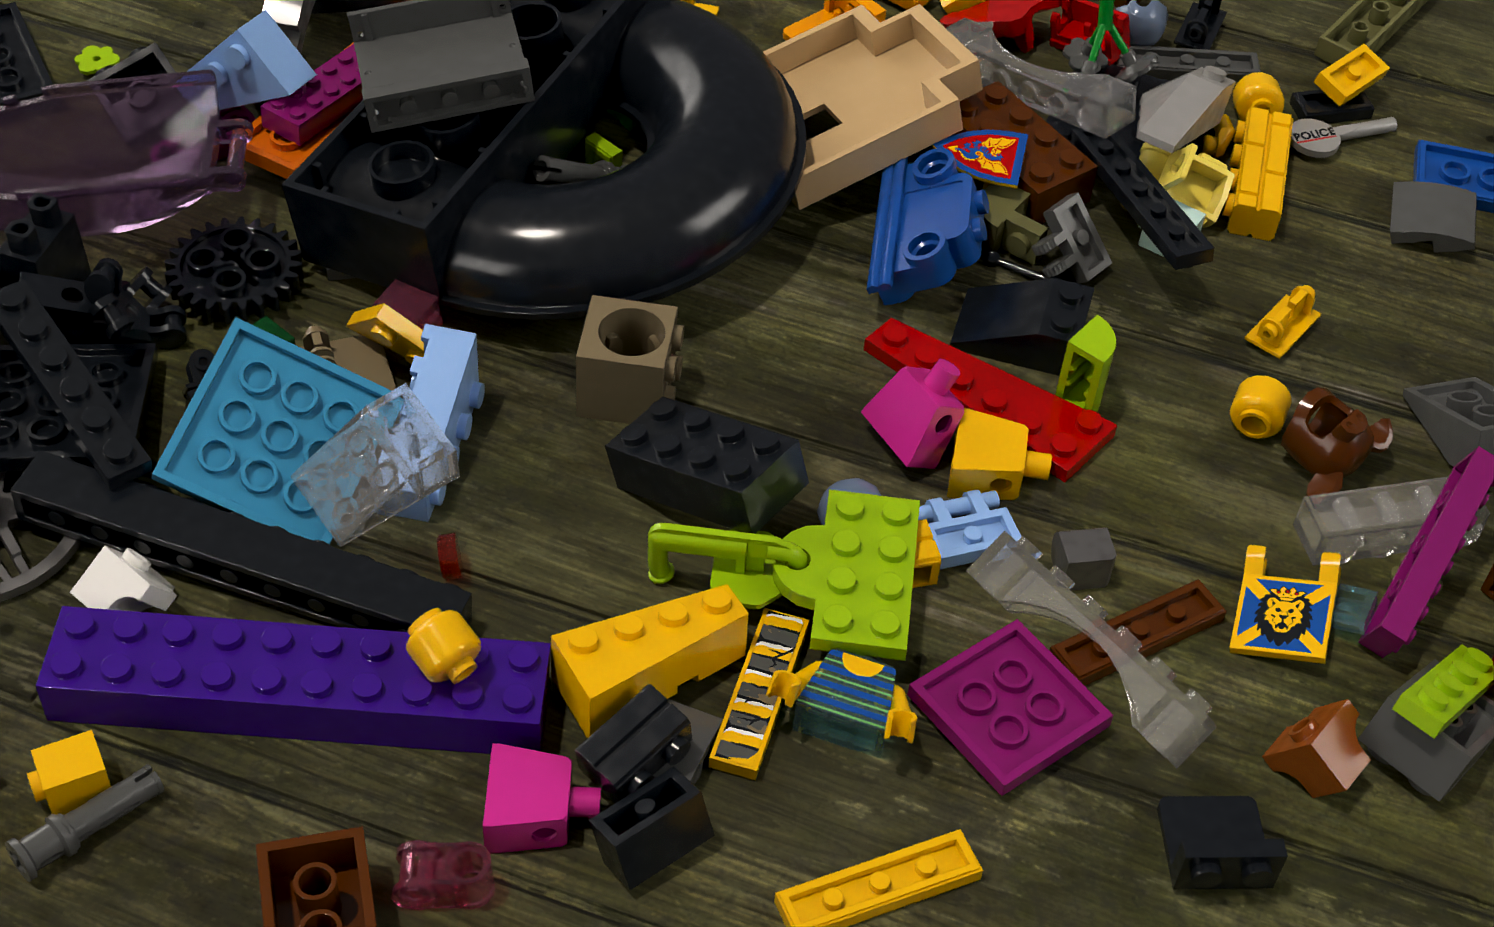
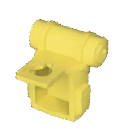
M1146 142L1143 143L1139 159L1174 200L1205 213L1203 228L1216 223L1228 198L1235 175L1227 169V165L1205 153L1196 155L1198 146L1193 143L1178 149L1174 153H1169Z

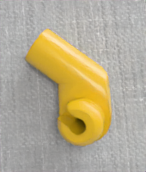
M1223 114L1220 123L1213 127L1215 136L1205 135L1203 137L1201 153L1213 155V158L1224 155L1235 134L1230 117L1226 114Z

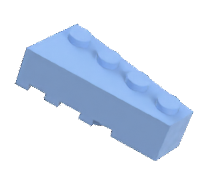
M425 324L421 335V340L424 342V356H414L410 368L412 378L409 396L402 395L398 404L395 421L396 432L389 431L372 483L376 512L429 522L435 505L441 506L447 486L448 472L454 473L457 468L460 455L459 444L461 439L467 440L469 438L472 428V412L474 408L479 409L482 405L485 384L479 382L476 333Z

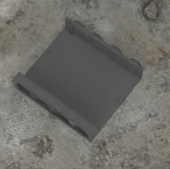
M410 0L347 12L363 88L362 96L371 133L535 101L527 58L523 56L509 0Z

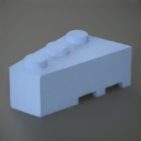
M264 10L237 29L174 83L198 113L202 114L290 96L317 74L269 13Z

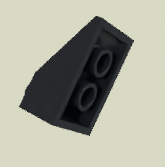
M1050 278L968 288L950 346L968 354L1060 376L1067 343L1086 324L1094 287Z

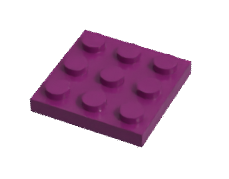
M1018 619L910 683L907 696L1001 796L1110 727L1114 716Z

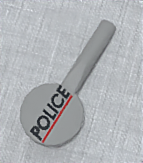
M1394 117L1332 127L1320 120L1300 119L1292 125L1290 145L1306 156L1326 158L1338 151L1343 140L1396 131L1397 121Z

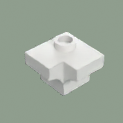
M108 546L102 548L70 591L87 608L142 612L150 607H157L166 611L177 597L173 592L175 587L151 567V562L144 556L130 548H127L122 553Z

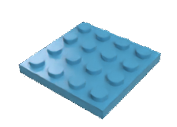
M235 317L152 472V479L211 507L226 512H236L247 519L268 526H279L289 533L310 540H321L330 545L398 407L402 395Z

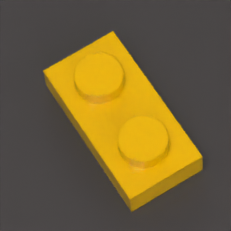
M1362 44L1319 72L1313 82L1340 107L1382 79L1390 67L1369 47Z

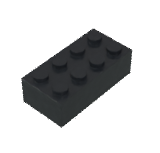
M663 396L605 445L617 488L739 532L756 534L809 484L798 439Z

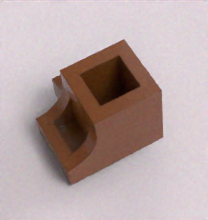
M1349 699L1315 708L1308 717L1300 720L1295 725L1286 727L1262 756L1273 772L1279 771L1291 775L1305 787L1312 798L1347 791L1371 761L1358 742L1356 721L1360 713Z

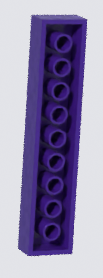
M62 606L35 687L47 721L491 754L492 743L541 752L551 686V643L479 638L481 650L474 660L478 665L476 670L457 684H453L450 679L435 683L430 682L408 655L406 650V643L410 637L408 632Z

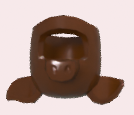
M1317 387L1309 391L1299 402L1293 418L1282 437L1281 445L1301 466L1314 475L1308 484L1306 497L1311 506L1319 507L1325 501L1333 498L1342 489L1343 478L1355 472L1370 452L1382 453L1388 450L1393 438V429L1390 418H1382L1369 427L1366 416L1359 409L1353 410L1327 388ZM1320 407L1312 422L1308 424L1311 416Z

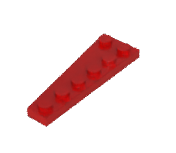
M890 318L865 338L864 351L896 372L906 366L931 370L938 359H945L954 364L959 369L960 376L950 388V391L962 403L964 408L1024 424L1029 429L1027 450L1052 454L1050 473L1064 483L1115 436L1117 425L1101 417L1099 413L1081 408L896 319Z

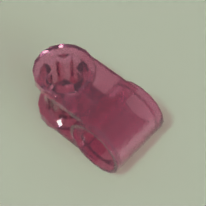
M414 840L402 843L397 848L396 860L400 864L399 882L393 886L391 899L402 908L409 910H426L429 908L475 909L487 904L494 896L496 887L491 856L487 848L480 843L472 841L428 842ZM467 873H479L472 878H462Z

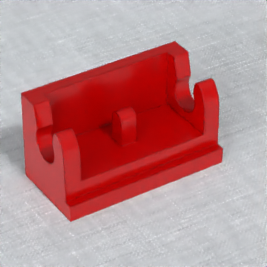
M1062 0V17L1060 13L1052 12L1050 18L1051 39L1049 42L1050 46L1060 50L1069 45L1074 38L1086 40L1088 37H1091L1098 25L1099 4L1088 0ZM1114 10L1113 24L1129 49L1131 47L1129 14ZM1106 31L1101 48L1102 53L1108 58L1107 65L1110 66L1120 58L1121 51L1109 31Z

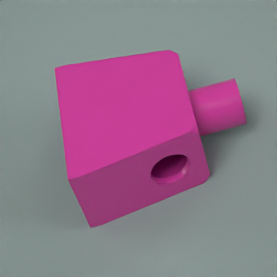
M938 359L931 370L908 366L900 369L861 411L906 467L935 469L964 414V406L950 391V388L960 376V371L954 364L945 359Z
M492 743L483 819L484 853L494 854L564 846L568 843L570 817L593 818L600 813L601 788L572 786V760L566 756Z

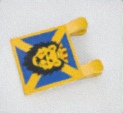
M1249 545L1246 552L1244 576L1229 647L1230 653L1325 664L1337 590L1341 578V555L1332 552L1322 553L1319 581L1265 576L1267 570L1266 547Z

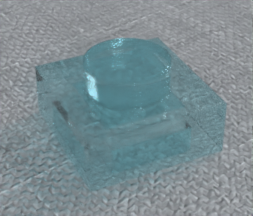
M1339 583L1331 628L1364 635L1377 607L1378 591Z

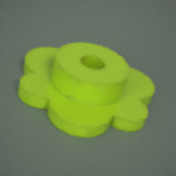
M91 45L85 47L82 50V54L77 55L74 60L75 64L78 65L80 73L95 75L101 68L109 65L114 66L119 63L120 57L113 53L111 47L99 48L98 46Z

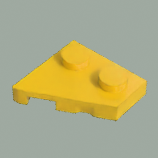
M385 303L355 311L346 325L349 329L404 356L410 364H412L414 356H424V342L421 340L423 330Z

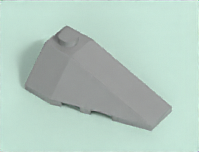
M1205 66V68H1198L1143 93L1139 104L1141 105L1138 114L1140 119L1137 124L1136 138L1169 153H1174L1220 123L1236 81L1227 78V73L1220 68Z

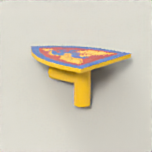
M990 129L968 131L949 136L933 144L932 147L934 149L945 148L950 150L957 162L958 172L968 173L972 178L983 181L982 190L990 183L1017 189L1028 134Z

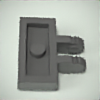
M1079 192L1067 195L1043 212L1052 234L1042 238L1031 248L1034 254L1039 256L1047 254L1054 247L1059 246L1063 254L1062 257L1053 260L1042 269L1046 278L1054 277L1069 268L1076 283H1084L1112 264Z

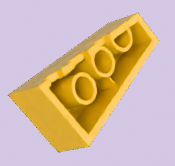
M725 584L551 635V678L584 734L589 738L648 684H651L668 699L678 693V686L688 680L693 679L699 682L746 656L749 613L729 585Z

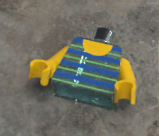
M836 648L830 650L823 661H815L795 674L785 670H776L772 675L765 696L769 698L771 696H780L785 700V705L789 708L793 707L795 700H797L793 724L794 731L881 759L885 739L890 740V736L904 737L907 739V743L911 744L914 741L918 717L915 713L911 712L905 690L894 684L896 669L891 665L882 663L883 658L861 656Z

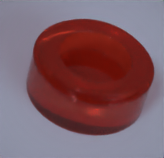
M456 532L439 535L437 538V551L443 579L449 581L463 578L461 552Z

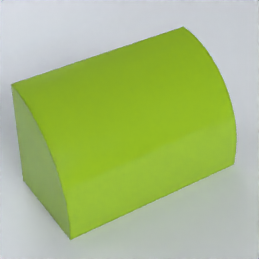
M1098 314L1068 341L1055 393L1056 396L1095 412H1098L1116 347V336L1112 327Z

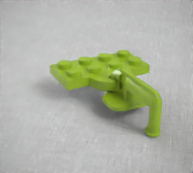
M829 489L825 525L804 526L791 531L783 539L765 531H758L756 534L733 529L721 530L671 523H657L650 527L648 532V577L655 584H663L671 580L674 576L675 568L668 561V552L714 557L710 589L728 584L744 608L761 609L784 596L797 606L814 610L809 649L821 651L835 649L847 654L905 661L920 500Z

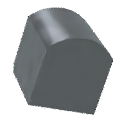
M1108 528L1060 531L1054 534L1051 559L1061 591L1103 588L1108 585L1117 556Z

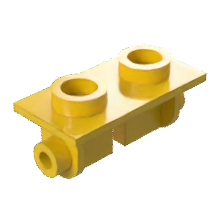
M1308 285L1295 287L1291 295L1286 294L1244 339L1280 359L1322 314L1313 309L1315 303L1314 289Z

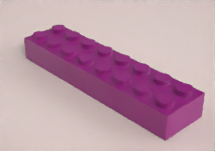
M354 44L315 69L314 72L317 75L290 96L271 99L261 105L262 126L301 146L353 110L363 100V88Z
M1478 446L1453 467L1358 643L1378 656L1384 658L1391 652L1397 653L1403 644H1410L1417 633V630L1414 629L1416 623L1421 622L1428 613L1429 607L1426 605L1429 599H1433L1442 586L1438 582L1442 575L1445 576L1454 564L1451 560L1453 554H1457L1465 544L1466 539L1463 538L1465 532L1470 531L1478 519L1475 513L1486 504L1490 497L1487 491L1489 487L1494 486L1493 454Z

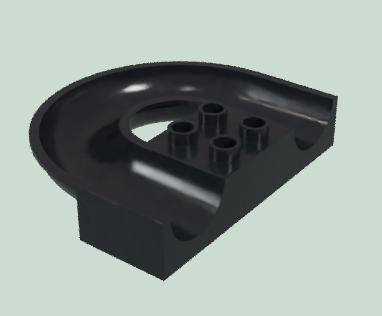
M509 0L523 56L527 58L535 101L371 133L364 101L362 100L282 184L304 261L472 314L525 320L571 319L587 317L592 295L650 303L700 283L746 254L782 217L796 193L803 175L806 159V127L802 109L793 89L761 49L730 23L682 0ZM608 108L631 118L638 124L646 136V152L632 163L609 174L575 183L544 185L545 182H539L533 176L532 169L546 171V167L533 165L538 156L546 155L565 160Z

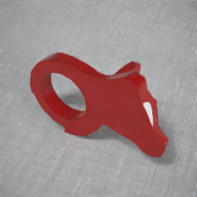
M987 0L965 10L949 13L939 21L953 36L973 35L987 41L1000 37L1014 38L1018 48L1026 53L1034 48L1032 24L1034 14L1061 7L1062 0Z

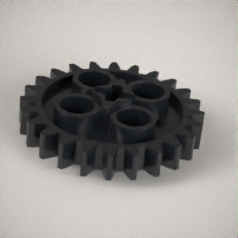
M243 216L238 218L236 224H230L226 217L222 218L221 226L215 227L210 222H205L206 231L201 232L192 228L190 229L192 239L179 237V248H170V259L164 262L166 283L173 289L171 299L178 300L179 306L184 310L191 308L194 318L206 312L209 323L216 320L218 316H224L226 325L231 323L234 316H240L241 320L248 323L249 314L255 313L262 319L265 317L264 309L266 308L278 312L280 311L279 300L291 302V291H299V280L304 279L302 252L298 250L296 239L289 240L287 230L277 233L275 223L262 228L260 218H256L250 225L245 224Z

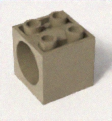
M592 295L576 354L577 417L631 424L662 396L675 400L676 386H671L674 381H680L683 356L676 355V351H681L684 339V325H677L678 307Z

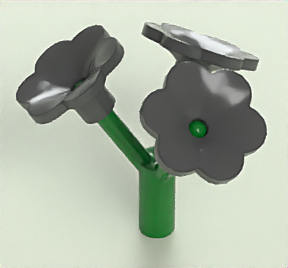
M1099 0L1098 25L1091 37H1088L1086 40L1074 38L1069 45L1064 47L1062 51L1063 56L1069 60L1070 68L1077 71L1072 73L1064 72L1061 78L1067 81L1069 86L1083 89L1090 93H1107L1108 86L1103 84L1102 80L1095 77L1108 63V58L1102 53L1101 48L1106 31H1109L1121 51L1119 57L1125 65L1114 78L1116 84L1132 82L1138 76L1150 71L1153 67L1152 65L1158 61L1155 54L1150 56L1143 55L1138 58L1133 48L1128 49L1113 24L1114 0Z

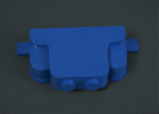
M945 148L929 150L920 155L911 164H908V157L884 168L882 171L866 290L868 294L878 292L885 306L904 302L912 297L916 291L936 288L946 284L954 277L957 269L974 264L981 256L982 241L987 240L984 214L989 213L988 197L985 190H977L970 174L958 172L957 162L950 150Z

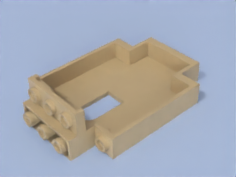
M920 4L881 23L863 5H860L763 51L793 89L802 109L804 119L826 110L840 124L806 141V159L803 175L791 200L799 210L963 130L960 101L983 90L979 59Z

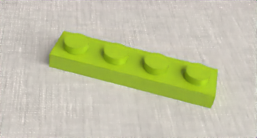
M1461 644L1404 691L1392 710L1435 739L1494 685L1493 661L1483 651L1473 647L1467 648Z

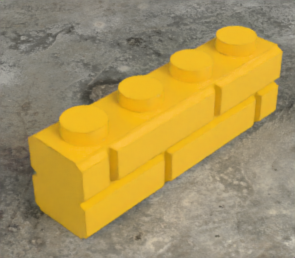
M1251 107L1248 109L1245 121H1237L1233 142L1239 144H1234L1229 166L1236 167L1230 168V171L1235 174L1230 188L1232 193L1229 192L1222 210V215L1229 216L1227 226L1229 233L1242 236L1252 234V238L1266 241L1274 239L1282 215L1293 125L1292 115L1275 111L1270 114L1269 110Z

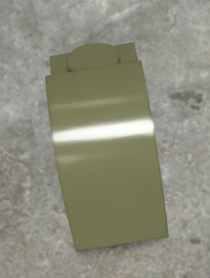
M990 183L984 189L989 201V213L984 214L987 240L982 241V250L984 252L991 250L997 252L1001 248L1035 265L1042 258V255L1036 256L1031 247L1047 236L1048 227L1026 217L1031 194L1018 187L1016 189Z

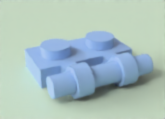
M978 489L967 491L960 498L943 501L941 497L926 500L925 505L920 506L918 520L927 519V522H929L933 540H935L941 555L940 570L1021 552L1024 540L1007 507L989 510L998 508L1000 505L999 496L995 490L981 493Z

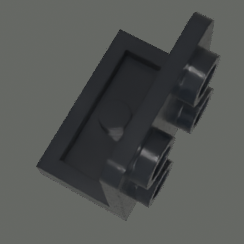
M1166 796L1160 799L1157 812L1173 889H1255L1274 887L1288 858L1284 839H1265L1257 803L1252 797Z

